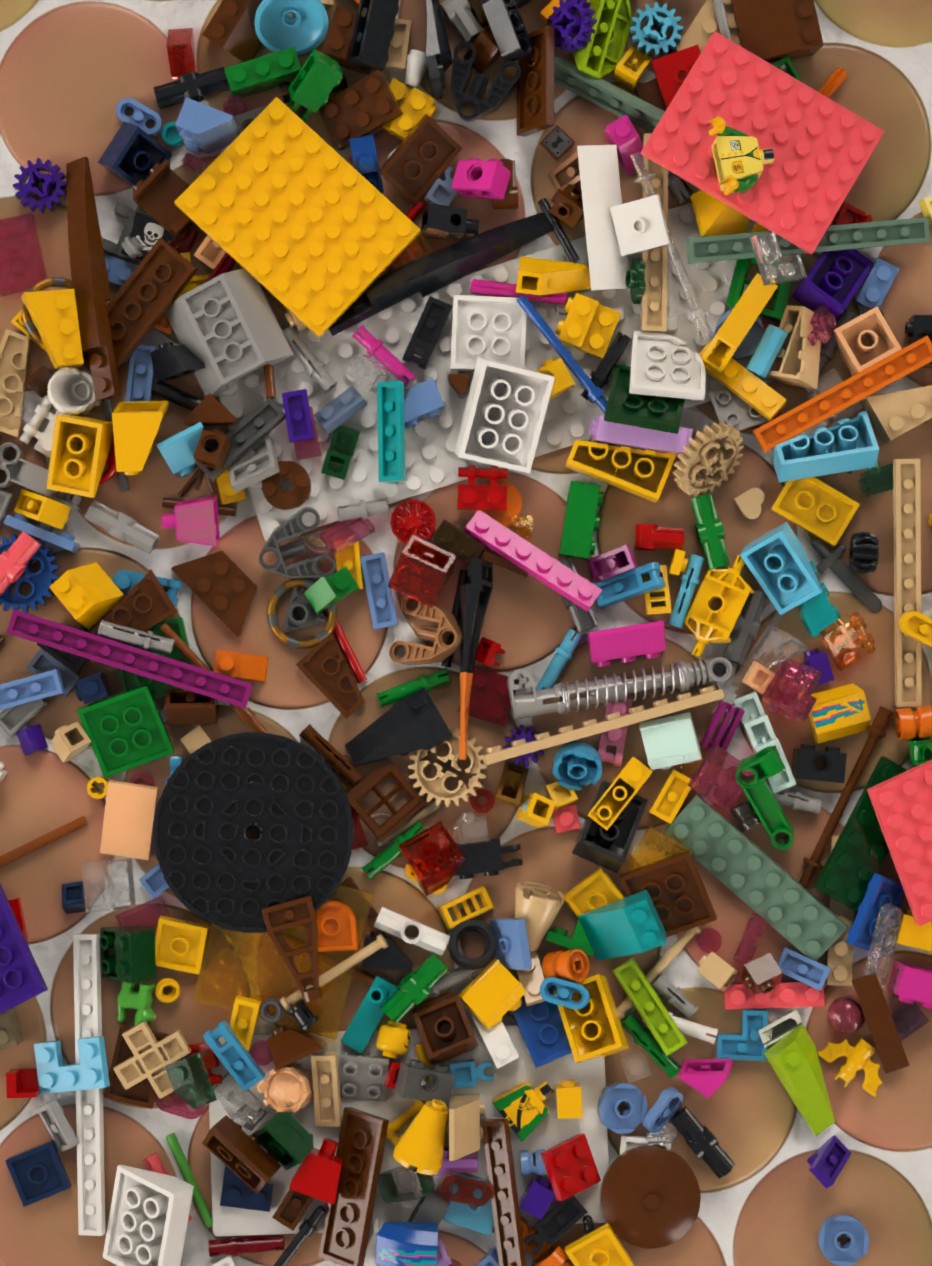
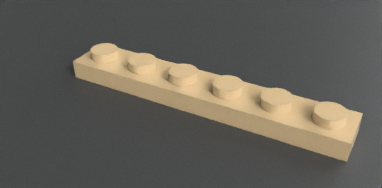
M839 836L831 837L830 853L834 848ZM828 896V909L847 924L848 928L826 950V966L831 967L825 984L852 986L853 945L847 943L846 940L849 929L854 923V911Z

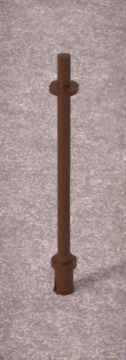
M880 706L872 725H868L869 737L810 859L807 857L803 859L808 864L799 883L806 889L816 868L823 869V865L819 864L825 849L877 741L885 738L887 734L885 731L894 715V712Z

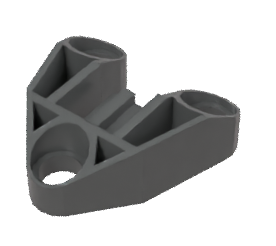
M305 507L277 526L260 552V565L266 570L288 578H321L322 576H331L336 569V561L331 555L325 553L311 557L307 556L286 564L285 560L308 553L303 539L283 546L279 544L317 528L320 522L318 511L311 507ZM311 512L316 516V522L312 526L303 524L301 518L304 513ZM271 551L276 554L277 561L275 564L267 565L264 563L263 555L266 552ZM320 560H330L332 569L329 572H321L318 568Z

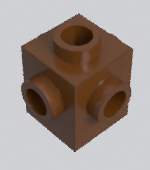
M570 184L563 191L558 189L551 199L554 204L549 212L555 215L559 221L574 228L584 217L582 192L579 188L573 187Z

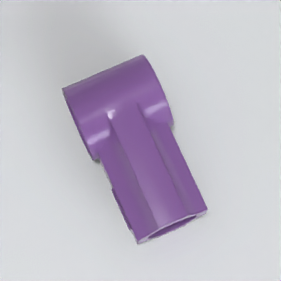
M444 1146L442 1166L439 1172L432 1176H448L451 1173H477L478 1151L455 1161H449V1147Z

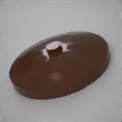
M653 1145L639 1146L622 1153L611 1163L602 1179L600 1203L606 1222L619 1238L637 1247L648 1249L661 1248L678 1241L691 1229L700 1209V1188L693 1170L681 1156L664 1147Z

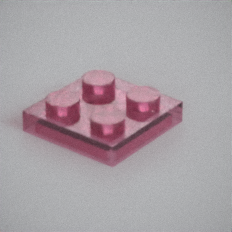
M713 744L688 786L723 811L729 813L743 790L736 781L737 766L740 760L720 746ZM750 770L742 771V773L746 776H751L753 774V772Z

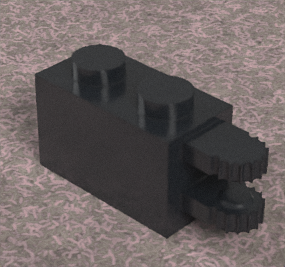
M491 839L450 845L454 876L459 875L460 879L474 878V873L484 872V876L499 875L498 870H503L504 867L523 865L522 859L518 858L502 861L501 852L518 851L521 849L520 844L500 846V839Z

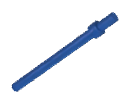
M525 295L520 296L516 301L589 393L587 396L592 403L596 402L605 414L607 400L604 398V392L599 386L596 387L527 297Z

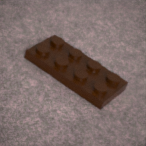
M545 26L529 33L532 53L517 60V64L521 68V80L517 85L518 136L525 137L554 126V27Z

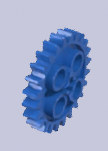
M11 534V541L4 536L2 537L3 544L0 545V555L4 551H8L18 538L16 534ZM41 540L39 542L41 546L25 565L24 577H20L16 582L10 584L0 596V605L4 603V611H9L11 606L12 610H20L21 607L25 613L29 612V606L37 611L38 602L42 605L47 604L44 599L45 596L54 597L49 587L53 584L54 580L60 578V576L54 575V571L61 568L60 566L53 565V562L58 558L56 556L49 557L53 549L50 547L43 549L45 546L44 541ZM35 560H39L41 563V569L37 573L31 571V564ZM26 583H30L32 586V592L28 596H24L22 593V587ZM15 586V593L11 594V590Z

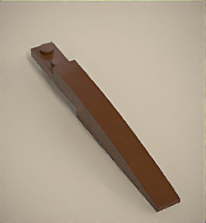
M82 157L66 164L72 287L75 291L82 352H88L96 401H105L120 396L121 392L106 302L112 299L89 160L88 157Z

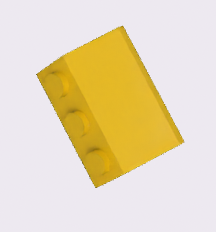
M597 974L586 978L582 982H575L583 985L588 990L590 1000L587 1006L583 1009L575 1010L558 1005L575 1063L606 1057L629 1049L606 977ZM557 989L553 990L554 995L557 993ZM576 992L573 994L575 1002H579L582 999L581 993Z

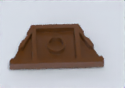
M223 551L171 568L236 636L241 634L257 585Z

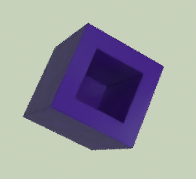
M533 1176L519 1200V1208L542 1220L555 1196L550 1180L543 1176H540V1178Z

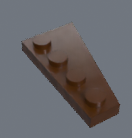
M150 569L145 577L129 591L103 620L146 632L177 613L178 610L153 570ZM101 621L93 628V630L90 633L98 635V629ZM108 638V639H111V640H114V641H118V642L127 644L126 642H122V641H119V640H115V639H112V638ZM90 660L92 664L97 663V661Z

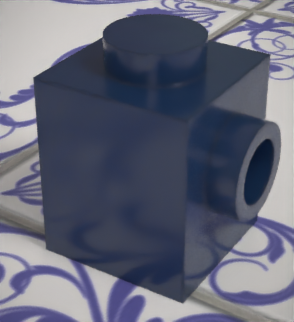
M102 672L76 681L78 686L75 687L76 695L79 701H83L84 704H92L113 696L106 676Z

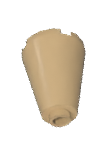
M524 882L523 886L517 883L515 889V918H525L531 954L532 951H537L564 903L565 896L558 890L557 894L550 892L551 887L547 885Z

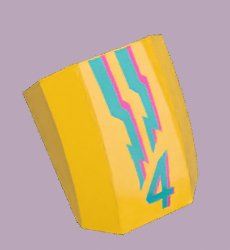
M854 683L803 695L815 743H822L863 732L871 721L864 690Z

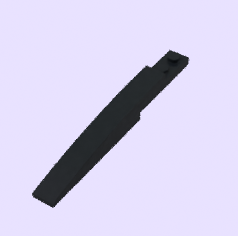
M539 213L482 232L411 261L378 277L329 328V331L334 336L420 292L422 297H425L553 231V228L544 214Z

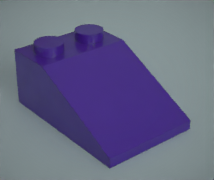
M856 249L822 252L791 297L821 316L826 323L831 325L845 310L874 263Z

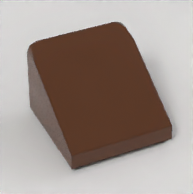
M41 366L25 382L43 398L48 394V383L53 374L48 368Z

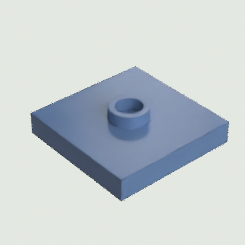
M525 918L490 919L491 929L496 937V959H499L506 969H531L532 963Z

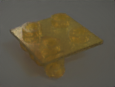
M650 826L645 831L642 841L629 859L626 867L634 870L687 850L692 855L694 851Z

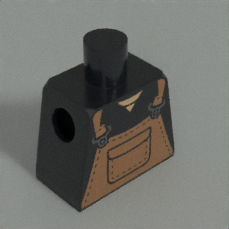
M429 203L422 215L420 237L460 241L465 233L478 234L479 220L468 219L466 209Z

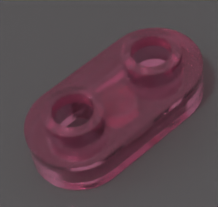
M182 1088L168 1094L172 1098L171 1103H165L164 1099H159L157 1094L155 1097L156 1105L160 1110L187 1119L198 1118L205 1108V1101L200 1094ZM193 1103L196 1109L190 1111L187 1108V1104Z

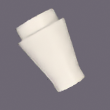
M414 49L410 50L406 61L405 85L419 88V84L427 70L425 52Z

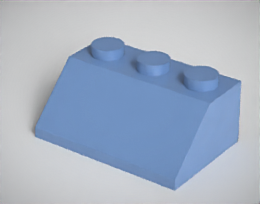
M186 97L175 126L185 146H187V150L195 154H200L201 152L210 154L229 146L240 135L233 115Z

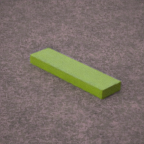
M634 958L629 959L612 970L666 1056H669L688 1043Z

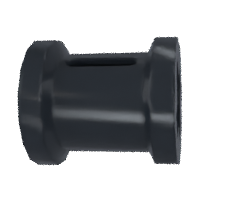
M303 999L287 1012L288 1015H292L299 1023L302 1032L320 1018L318 1015L313 1014Z

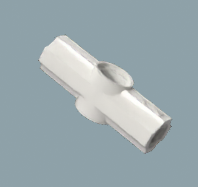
M385 907L381 908L374 924L375 928L440 956L443 955L450 939V935ZM415 925L419 929V934L416 937L407 936L405 933L407 926Z

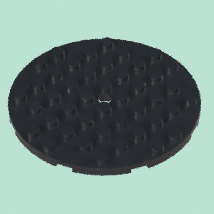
M244 732L228 735L205 744L189 755L168 779L157 803L153 825V842L156 858L166 883L179 901L201 919H205L223 929L245 933L268 932L262 908L308 895L312 897L315 911L320 908L341 882L350 861L354 840L352 809L344 787L335 772L318 754L303 744L284 736L264 732ZM250 825H256L260 828L261 834L259 838L251 839L247 835V829Z

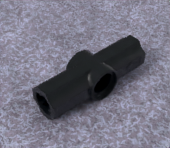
M224 67L201 74L198 72L186 73L180 76L177 81L153 88L159 108L164 109L184 103L186 97L201 102L208 95L229 90L230 86Z
M686 1106L673 1115L670 1121L687 1140L686 1143L699 1159L702 1158L719 1179L726 1176L735 1164L719 1146L718 1140L710 1130L703 1126Z

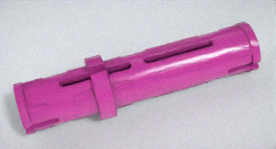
M363 325L357 330L364 338L358 332L352 335L368 351L367 354L369 356L373 355L399 381H403L405 388L411 383L410 381L416 378L415 374L383 346L384 342L381 339L377 340Z

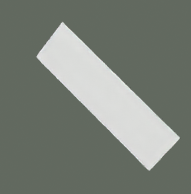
M577 146L591 291L626 289L625 277L628 269L627 255L621 256L610 207L622 204L617 146Z

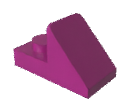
M629 544L587 560L595 583L637 567Z

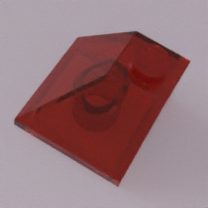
M442 822L433 825L398 845L414 878L426 896L447 885L465 860L464 855Z

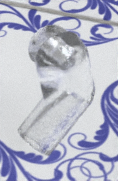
M668 1123L659 1132L646 1133L647 1145L671 1144L678 1134V1129L673 1124Z

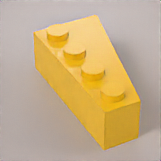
M575 440L565 467L656 503L659 500L677 454Z

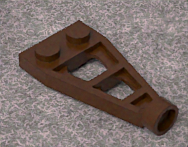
M311 895L262 908L268 934L299 987L303 1001L310 1002L322 998L323 994L319 986L318 919ZM302 925L306 929V944L300 948H291L285 940L283 932L285 929ZM307 952L310 955L311 970L300 973L293 957ZM308 985L314 986L312 988L306 989Z

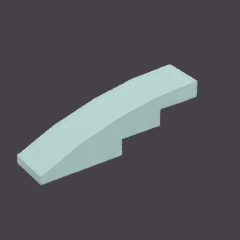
M756 691L733 699V704L745 711L741 724L754 753L756 754L766 747L774 746L786 768L766 779L772 792L775 794L796 785L781 744L775 736Z

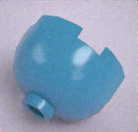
M584 741L568 742L562 745L555 753L552 773L558 779V783L561 786L570 790H582V786H588L591 783L594 786L601 779L602 761L599 752L591 744Z

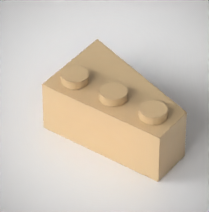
M786 306L779 329L784 330L788 335L767 374L768 378L780 385L817 390L823 322L821 316L803 306Z
M932 385L866 397L861 401L884 444L932 418Z

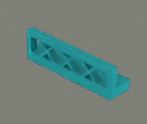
M377 382L379 482L398 484V481H406L404 382Z

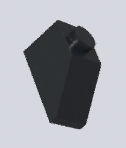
M173 342L158 345V350L150 353L157 382L175 380L205 368L204 363L184 345L174 346Z
M371 931L370 935H365L364 947L377 939L376 936L380 934L385 938L389 947L386 949L381 948L364 959L362 967L412 971V961L391 936H385L383 931Z

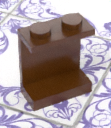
M165 159L162 164L158 162L152 167L149 172L151 175L145 181L140 180L134 186L133 201L178 240L194 223L174 203L189 185L170 169V162Z

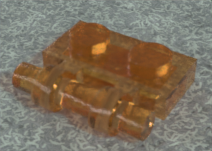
M853 612L849 615L851 620L849 623L845 624L839 619L819 632L836 667L840 671L861 659L858 651L862 648L868 654L875 651L874 639L867 632V624L858 612ZM857 633L859 637L853 640L851 635Z

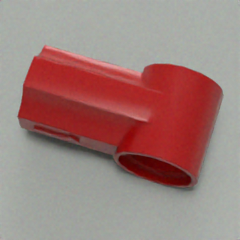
M636 524L634 549L683 550L684 529L658 527V525Z

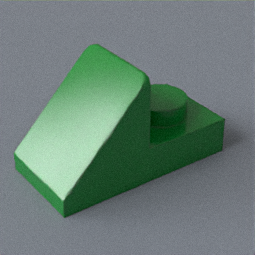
M344 567L327 578L322 576L304 594L316 614L357 591L359 586L347 567Z
M578 918L576 919L571 936L567 935L568 930L554 926L553 930L549 929L544 937L549 942L572 950H582L585 954L593 956L594 951Z

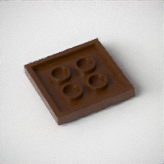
M689 850L628 871L619 876L627 897L646 889L648 890L666 931V937L717 920L716 912Z

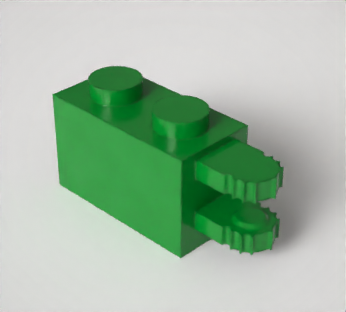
M314 49L289 86L288 90L291 100L287 107L295 113L298 107L302 105L303 108L298 115L302 121L306 122L312 112L317 113L319 108L327 103L332 89L340 84L343 73L339 62Z

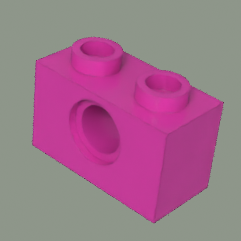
M476 158L459 160L451 188L465 198L504 199L511 171L503 166L502 161L497 159H489V161H481Z

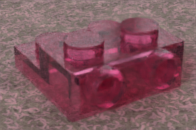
M784 657L762 701L770 705L768 710L779 716H782L783 712H785L784 717L797 723L799 719L806 721L817 700L811 696V693L822 673L817 669Z

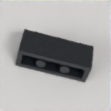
M360 0L347 62L371 71L377 69L385 70V65L389 59L390 41L394 35V22L399 11V0Z

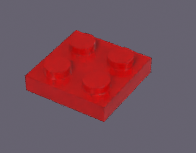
M579 1133L540 1153L557 1201H564L601 1181L587 1138L583 1133Z

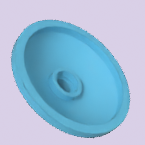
M263 0L257 8L254 20L256 34L264 46L273 52L295 47L297 55L308 53L318 47L326 37L329 26L326 8L320 0Z

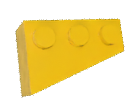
M74 289L24 292L21 296L22 301L26 305L32 322L41 336L43 345L54 368L80 367L84 362Z

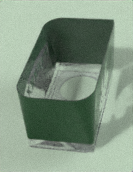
M412 1165L409 1168L403 1166L379 1174L378 1180L382 1199L386 1203L420 1199L438 1188L435 1175L420 1174L416 1172L417 1167ZM407 1171L411 1174L413 1178L411 1187L406 1188L399 1182L400 1172Z

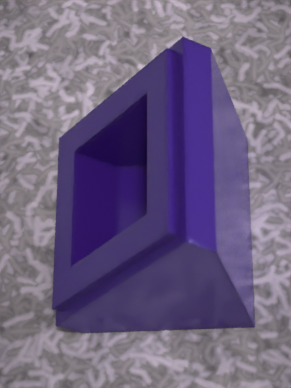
M40 724L17 732L24 756L48 748Z

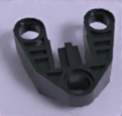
M464 41L457 44L454 49L450 88L458 115L462 120L470 122L497 111L520 82L521 68L515 61L504 62L491 84L485 101H481L490 80L485 75L476 73L468 94H465L477 55L473 44ZM463 47H468L472 51V56L468 60H461L458 56L459 50ZM509 66L517 70V76L512 80H508L503 76L505 68ZM465 103H472L475 106L473 115L465 116L462 113L461 109Z

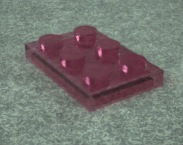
M32 213L0 220V295L6 296L28 291L37 282L48 278Z

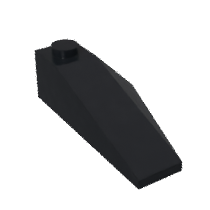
M423 687L398 702L345 746L355 765L361 766L385 760L386 757L399 754L403 756L420 749H432L453 737L431 696L426 688Z

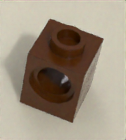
M212 429L211 432L203 430L194 459L199 465L222 471L232 443L226 434L220 430ZM219 444L216 451L208 452L210 446Z

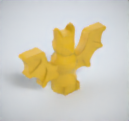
M862 1038L855 1047L849 1045L847 1039L838 1044L829 1041L823 1050L817 1052L820 1057L829 1063L838 1057L846 1056L847 1063L840 1068L839 1073L834 1079L837 1080L839 1077L846 1082L844 1084L846 1088L849 1082L855 1078L856 1072L863 1069L865 1078L862 1087L869 1094L876 1097L877 1088L882 1084V1081L878 1076L880 1064L873 1063L870 1060V1057L877 1050Z

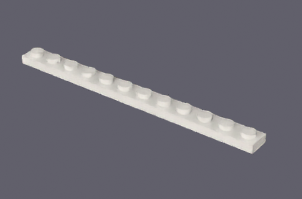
M100 934L73 935L75 1064H80L77 1039L102 1036ZM103 1088L76 1090L77 1139L79 1141V1144H77L79 1235L102 1236L106 1234Z

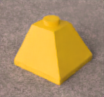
M703 190L691 195L690 198L701 237L748 233L750 218Z

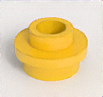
M172 978L161 979L155 987V995L163 1003L175 1001L180 994V986ZM171 986V992L164 994V987Z

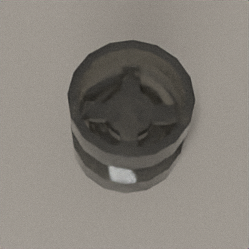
M749 800L730 809L732 816L739 820L738 827L741 832H745L762 823Z

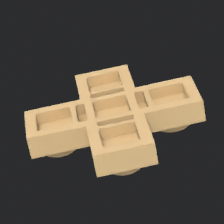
M145 1020L123 1032L122 1036L131 1049L133 1056L116 1065L113 1070L125 1090L148 1078L159 1099L182 1087L183 1084L171 1064L191 1053L192 1050L179 1029L157 1041Z

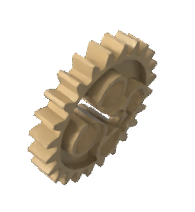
M714 422L711 428L706 425L703 433L697 431V437L695 439L690 437V444L688 446L683 445L684 453L677 455L680 461L674 463V466L678 468L673 472L677 476L674 479L678 483L677 486L689 496L693 494L695 497L699 493L701 495L706 494L707 490L712 493L714 486L720 488L721 481H728L727 475L735 472L732 469L733 466L740 464L737 458L743 456L740 450L744 448V445L741 443L744 440L740 436L741 433L729 423L725 424L723 422H720L719 425Z
M457 728L454 734H452L453 737L430 750L433 754L438 755L439 747L443 744H448L450 747L449 754L445 757L438 756L437 758L447 764L451 763L453 768L463 772L459 766L460 729ZM470 733L467 734V756L471 759V765L465 769V772L468 774L476 773L477 775L469 779L468 789L465 782L459 780L457 789L449 791L447 788L448 780L451 778L459 779V776L451 771L445 773L446 769L435 762L437 775L429 779L426 776V770L432 763L428 760L420 761L428 756L429 750H416L417 756H409L410 759L415 761V764L408 766L409 769L415 770V773L411 774L409 778L417 779L413 788L421 787L419 796L422 797L428 794L427 802L430 803L436 798V806L440 807L442 802L445 801L446 807L450 808L451 802L454 801L455 805L459 807L460 799L469 803L468 795L477 796L474 789L476 787H484L479 781L480 779L488 778L482 774V770L489 769V766L482 764V755L479 753L484 748L483 746L475 747L478 740L473 738L468 741Z

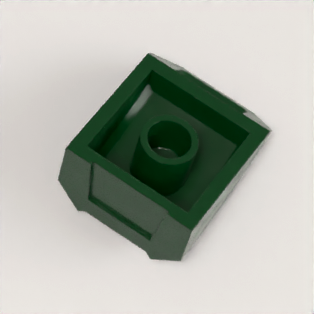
M277 1112L251 1134L257 1138L267 1152H271L278 1158L279 1164L286 1171L301 1163L314 1148L313 1134L307 1132L292 1116V1112Z

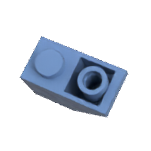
M433 378L409 389L404 402L406 429L420 424L419 420L428 416V419H433L441 415V410L445 409V404Z

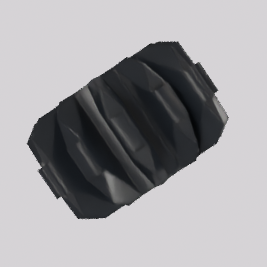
M860 532L852 535L848 557L852 572L866 574L876 570L879 557V540L875 533Z

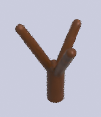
M200 467L179 492V497H182L195 481V489H200L205 474ZM205 474L211 494L217 495L213 482Z

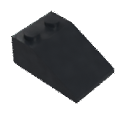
M602 780L589 812L611 783ZM635 795L608 830H605L589 816H586L572 854L617 873L625 862L648 800Z

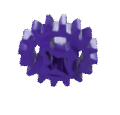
M559 0L560 7L554 6L555 15L549 16V19L552 20V24L549 26L554 27L555 47H559L560 50L566 52H577L578 48H585V41L591 42L589 35L596 31L592 28V24L597 22L596 19H592L595 10L590 9L591 3L584 0Z
M37 158L34 165L28 160L27 168L19 167L22 174L14 175L19 183L13 184L14 189L18 190L15 194L16 198L22 199L21 204L24 207L29 205L31 212L38 208L42 214L45 212L46 207L54 211L53 204L56 203L61 206L62 203L59 198L67 196L62 191L67 185L66 182L62 181L66 178L63 172L59 173L60 167L57 164L52 167V162L48 159L43 164L42 160ZM39 171H46L49 173L44 175L41 174ZM37 179H39V180L43 183V184H42V187H43L42 190H43L44 194L41 192V190L38 189V188H39V185H38L39 182H38ZM38 197L41 198L42 201H35L31 198Z

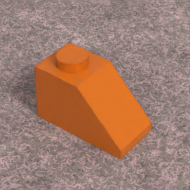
M216 650L213 672L230 677L265 681L269 657Z

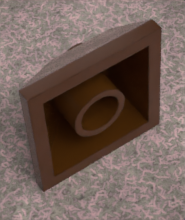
M285 1026L272 1031L273 1036L267 1039L276 1070L318 1052L327 1045L326 1041L322 1038L293 1027L286 1030Z

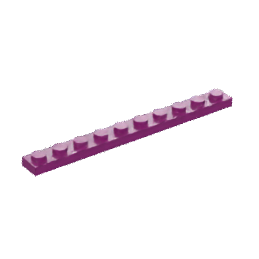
M16 609L13 610L6 632L7 634L243 708L247 707L254 685Z

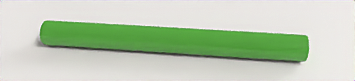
M171 1133L166 1136V1140L185 1182L194 1186L192 1198L205 1227L209 1228L213 1226L212 1216L175 1133Z

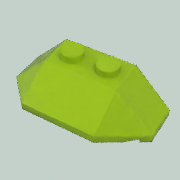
M586 0L591 3L590 9L595 10L592 19H596L597 22L592 24V28L596 31L595 33H590L591 42L585 41L584 49L578 48L577 52H572L578 70L597 79H601L606 74L615 70L617 64L622 59L629 30L632 26V12L629 0Z

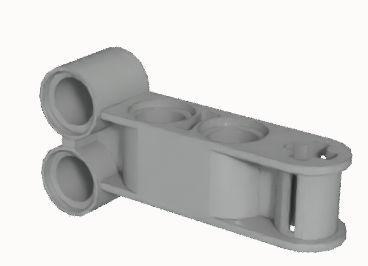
M7 442L0 446V461L2 462L0 472L5 471L7 474L5 482L0 483V489H8L16 483L80 510L79 505L83 496L47 489L49 470L24 460V451L14 443ZM10 449H15L17 452L15 459L8 461L6 453Z

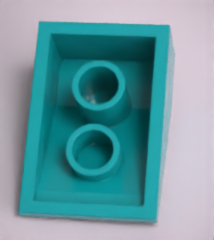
M647 889L578 915L598 961L643 953L666 944V931Z

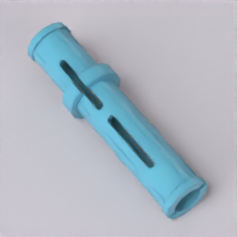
M690 554L685 573L680 578L682 583L668 622L669 625L683 629L696 584L699 585L700 583L698 578L705 558Z
M569 628L560 647H556L554 650L556 654L535 687L536 691L542 690L543 687L545 689L553 687L567 661L573 658L572 653L583 637L582 635L577 633L573 641H571L575 631Z

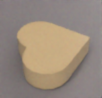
M751 488L733 500L746 519L754 520L761 514L762 508L760 505L763 503L765 495L761 489Z

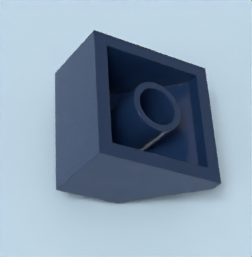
M124 121L98 163L113 175L134 187L140 180L145 181L151 175L149 172L156 163L162 164L165 159L169 161L173 154L140 127Z

